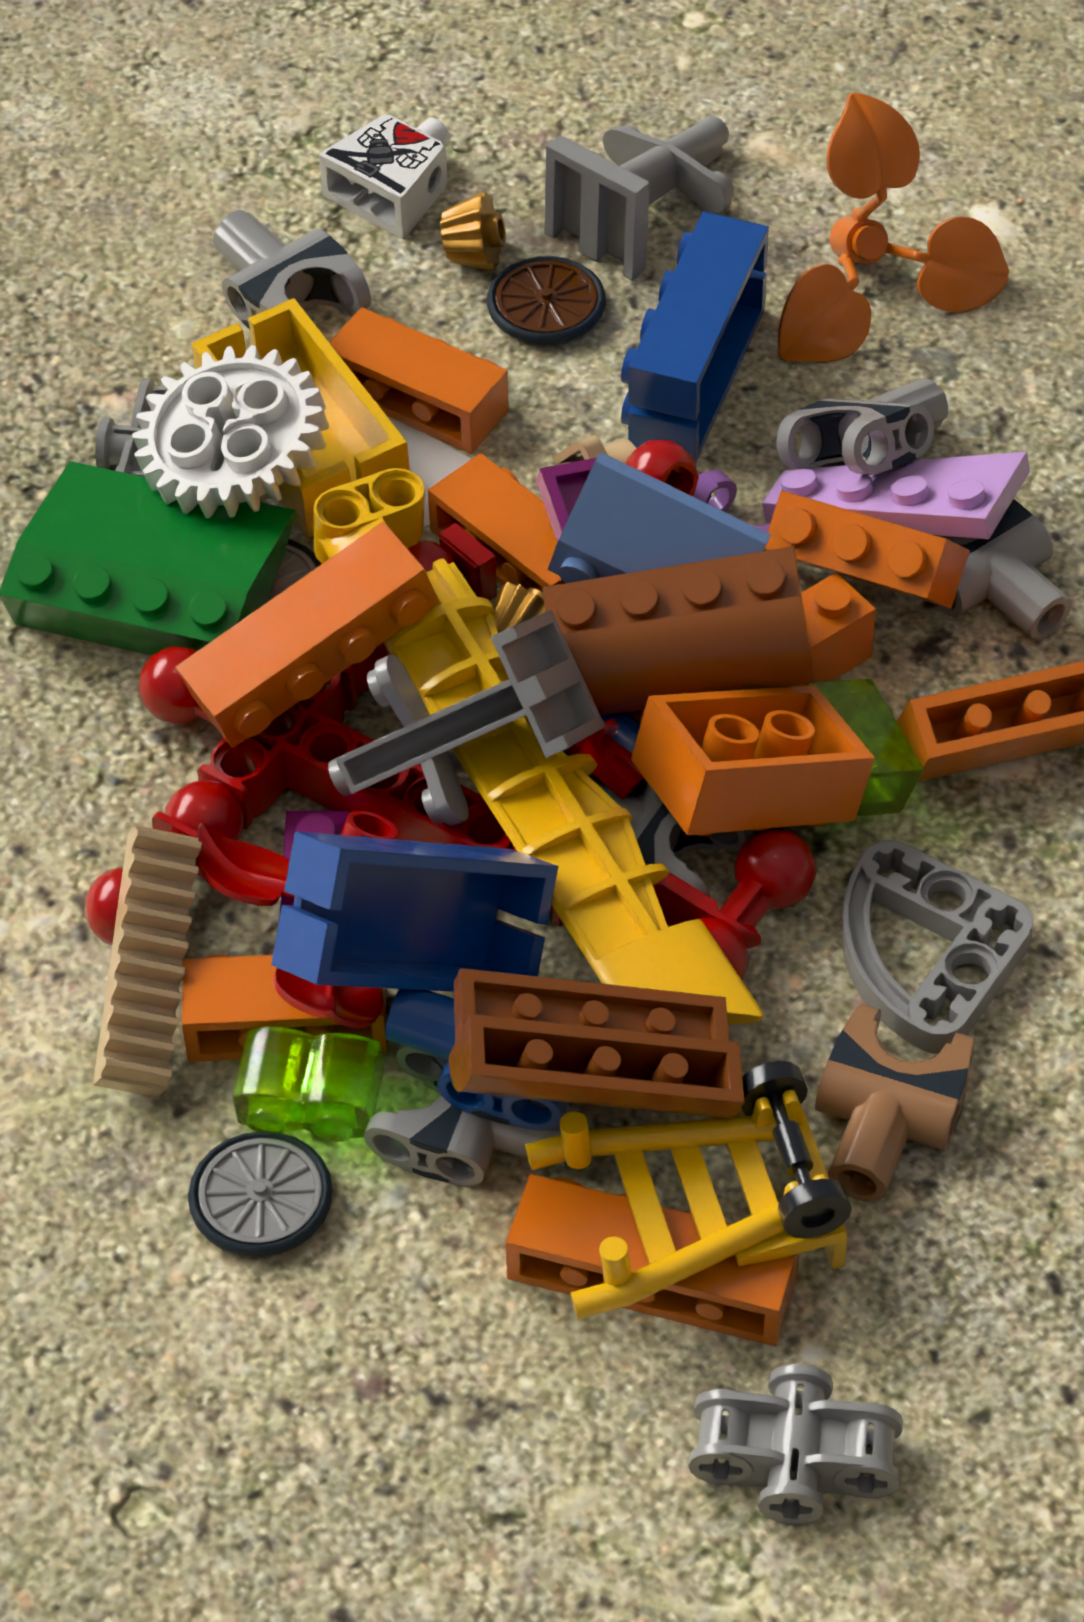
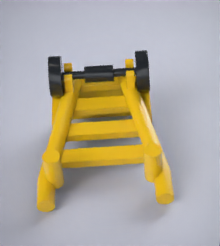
M786 1061L768 1062L742 1076L744 1104L741 1107L742 1110L732 1118L714 1117L702 1120L588 1130L585 1115L581 1112L571 1111L564 1114L560 1119L561 1135L525 1144L531 1170L566 1162L573 1169H583L591 1163L595 1156L614 1155L649 1265L631 1273L628 1246L625 1240L616 1236L604 1239L599 1247L604 1283L570 1292L577 1320L629 1306L733 1255L737 1265L743 1266L777 1260L824 1247L832 1270L845 1267L847 1232L844 1222L850 1217L852 1207L843 1184L828 1178L806 1115L801 1106L807 1097L808 1088L799 1066ZM775 1141L787 1175L797 1179V1181L786 1185L784 1196L779 1202L777 1201L757 1142ZM727 1145L751 1216L727 1227L700 1147ZM670 1150L700 1238L699 1241L678 1251L675 1250L643 1152Z

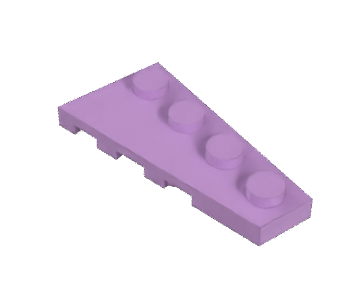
M1026 451L912 460L896 468L872 475L856 474L850 471L847 466L784 470L762 502L766 523H771L780 492L783 490L932 535L989 539L1030 473Z

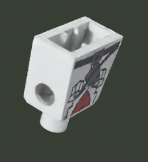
M392 115L378 117L319 154L322 196L395 236L404 239L446 188L448 182L446 146L450 143L448 129L440 120L433 117L426 119L417 128Z

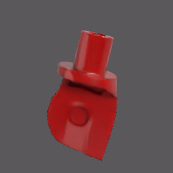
M610 719L604 722V728L565 749V751L570 756L590 754L598 764L592 773L624 800L636 789L643 779V775L631 761L632 753L612 739L619 728V723L615 719Z

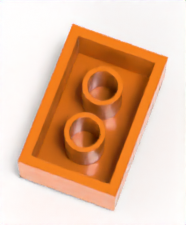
M815 685L649 696L631 761L686 835L708 836L719 832L765 831L770 828L802 825L822 826L826 823L855 821L875 757Z

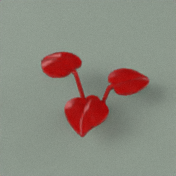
M353 811L348 814L341 835L396 839L398 830L392 822L378 814L367 811ZM203 821L200 823L196 838H199L198 841L202 842L196 858V863L204 879L215 890L232 899L257 906H273L279 901L280 895L291 899L295 898L294 895L284 892L289 859L260 846L223 836L211 829ZM276 968L273 983L277 993L291 1006L307 1014L322 1018L329 1016L333 1021L350 1028L370 1026L380 1015L383 997L379 988L316 985L279 968Z

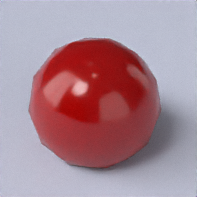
M649 440L635 449L627 458V465L686 494L694 496L699 479L695 460L680 444L670 440Z

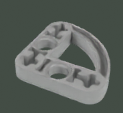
M883 840L871 845L864 852L855 866L847 886L842 920L844 958L850 977L860 996L868 1006L881 1009L880 1020L888 1028L921 1050L930 1053H940L946 1043L951 1044L956 1033L966 1036L969 1034L1025 956L1031 943L1033 915L1028 907L1019 900L905 843L895 840ZM892 868L901 871V874L891 873L888 878L879 875V872L888 873ZM918 887L917 893L910 892L911 888L916 890ZM938 892H951L959 896L964 904L958 909L944 911L934 907L928 898ZM874 902L952 941L949 948L913 997L891 976L876 950L870 928V913ZM1004 924L1013 927L1014 930L1007 929L996 941L995 951L989 947L992 929L999 930ZM963 964H973L985 970L989 977L984 982L978 984H966L955 978L952 971ZM945 999L950 1000L952 1003L950 1005L948 1021L940 1020L935 1026L928 1024L926 1018L935 1019L945 1007Z

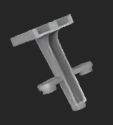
M709 115L701 122L666 141L643 134L630 125L615 126L606 131L603 136L604 149L613 162L561 135L546 146L544 233L554 237L563 229L580 238V253L595 261H598L606 253L624 262L623 276L633 280L646 269L648 210L650 204L677 187L706 212L719 214L730 207L734 195L732 182L722 172L711 171L705 167L722 155V146L729 140L727 126L720 118Z
M552 609L491 636V640L508 674V680L431 715L402 662L394 655H388L377 660L375 669L367 674L369 689L379 705L382 707L391 705L404 727L331 760L328 766L329 774L336 789L343 796H348L421 763L428 788L422 791L424 808L429 818L436 825L446 823L453 827L466 821L469 811L466 798L449 758L448 750L525 715L546 758L571 747L604 728V722Z

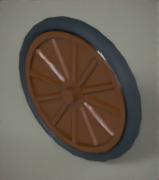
M537 256L511 264L492 281L487 293V308L495 324L511 337L535 344H557L582 336L597 324L606 306L604 287L594 272L581 263L556 256Z

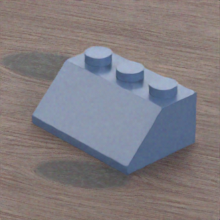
M600 452L560 535L547 570L559 575L565 583L761 552L764 551L771 534Z

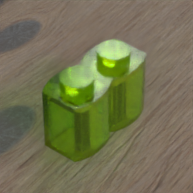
M283 1027L248 1029L232 1096L237 1122L248 1126L255 1132L283 1133L304 1129L331 1142H344L350 1138L364 1137L370 1118L375 1114L384 1071L380 1042L371 1038L346 1033H326L313 1036L299 1030Z

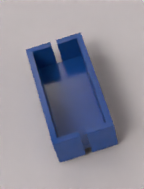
M703 211L693 232H685L678 248L677 266L674 271L666 270L660 285L659 304L656 310L649 308L646 311L640 331V344L637 349H628L622 365L621 381L628 384V392L622 407L621 423L628 425V440L636 448L649 440H670L680 444L694 458L696 464L765 311L767 273L764 270L767 266L769 226Z
M295 831L284 892L295 896L293 906L282 905L271 965L316 985L454 992L453 982L460 968L500 973L510 972L538 977L545 937L496 919L497 910L505 911L536 924L548 925L559 866L512 849Z

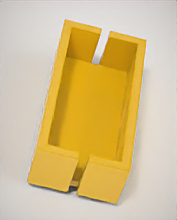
M292 298L249 317L248 322L252 345L256 346L261 360L273 349L278 350L283 363L295 358L301 372L309 371L311 373L315 386L319 388L326 406L324 413L329 423V428L321 431L326 446L325 449L311 451L317 464L314 469L297 468V473L302 483L300 486L290 485L286 482L278 486L282 495L280 501L285 508L296 511L295 521L305 535L310 538L314 536V504L320 494L383 470L400 468L410 471L405 438L296 299ZM238 323L191 343L195 369L202 367V355L205 352H208L215 362L223 359L224 352L228 346H232L237 358H243L246 353L243 329Z

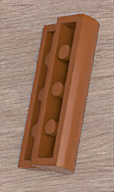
M794 546L543 587L545 612L552 609L600 716L644 710L648 697L652 695L777 688L815 682Z
M460 968L453 982L455 1044L449 1055V1069L452 1084L459 1092L719 1118L734 1117L744 1104L739 1042L729 1041L726 997Z

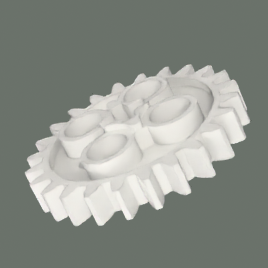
M254 345L248 348L243 358H237L232 346H228L224 352L223 359L216 362L208 352H205L202 355V367L196 370L191 365L183 362L180 366L184 377L177 381L164 376L161 381L166 393L164 395L148 394L146 399L152 411L137 413L136 418L142 430L132 435L138 451L134 454L151 490H158L164 503L167 505L177 500L182 512L185 514L193 510L199 503L205 518H210L218 505L225 506L230 518L235 517L239 503L246 501L254 512L259 511V497L266 493L274 500L280 501L282 495L278 487L283 482L294 486L302 484L297 473L298 467L314 469L317 464L311 451L325 449L326 443L321 431L329 428V423L324 413L326 406L319 388L315 386L311 373L309 371L301 372L295 358L283 363L278 350L275 349L261 360L258 350Z

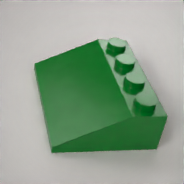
M69 461L17 540L0 587V599L15 625L151 656L171 646L186 647L198 651L268 602L297 514L294 509L260 502L259 511L254 512L247 501L239 503L235 517L231 518L224 505H218L210 518H205L199 503L193 510L185 514L182 512L177 500L168 505L165 504L159 491H152L145 477Z

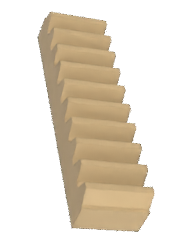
M135 825L128 833L93 1080L94 1086L159 1097L166 1090L172 1074V1070L168 1068L169 1061L175 1051L172 1037L179 1020L175 1017L182 997V993L179 992V984L185 974V967L182 966V961L189 944L185 941L192 921V917L188 915L195 898L192 885L199 868L195 866L196 858L202 842L198 841L199 838Z

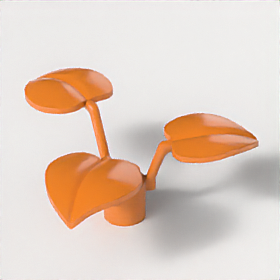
M850 93L847 97L843 113L829 141L826 158L827 170L834 186L845 195L858 199L869 198L874 194L875 196L861 209L854 208L852 215L839 219L831 229L830 245L833 252L839 257L838 264L844 267L847 280L837 267L831 264H820L804 272L791 288L783 307L778 328V356L787 362H832L850 356L863 344L870 329L871 308L868 300L862 294L853 291L859 283L854 263L863 265L873 264L879 261L885 253L924 263L917 279L918 293L931 306L947 312H965L979 308L992 301L1008 282L1009 268L997 237L988 226L974 218L964 216L952 217L938 224L929 236L927 244L928 253L888 243V234L883 225L875 220L868 219V216L886 201L887 188L907 186L915 178L920 160L919 143L910 124L893 107L865 94Z

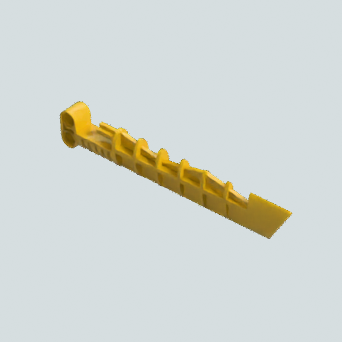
M392 468L337 486L320 494L314 504V553L316 558L323 564L383 521L406 548L417 544L422 538L424 529L425 487L422 479L416 473L407 469ZM444 558L433 562V570L426 572L440 603L428 610L419 622L412 626L404 627L383 642L390 654L396 656L406 668L430 715L509 679L491 640V636L498 634L494 622L497 615L495 609L488 599L477 597L455 563L448 564ZM526 715L452 748L515 849L523 854L559 866L551 905L602 984L726 997L728 1024L758 1023L762 1020L763 1011L702 920L696 919L670 927L667 926L653 885L663 880L670 872L662 863L645 865L630 823L633 819L632 815L626 808L619 806L588 776L598 765L590 754L567 756L563 751H560L546 758Z

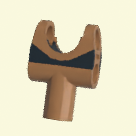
M861 1003L852 1013L836 1039L818 1087L815 1110L848 1120L829 1168L828 1178L842 1183L847 1196L868 1202L884 1198L907 1139L944 1151L949 1147L963 1109L975 1038L956 1033L951 1044L946 1043L940 1053L928 1060L918 1062L899 1060L888 1054L879 1044L877 1031L880 1023L881 1009Z

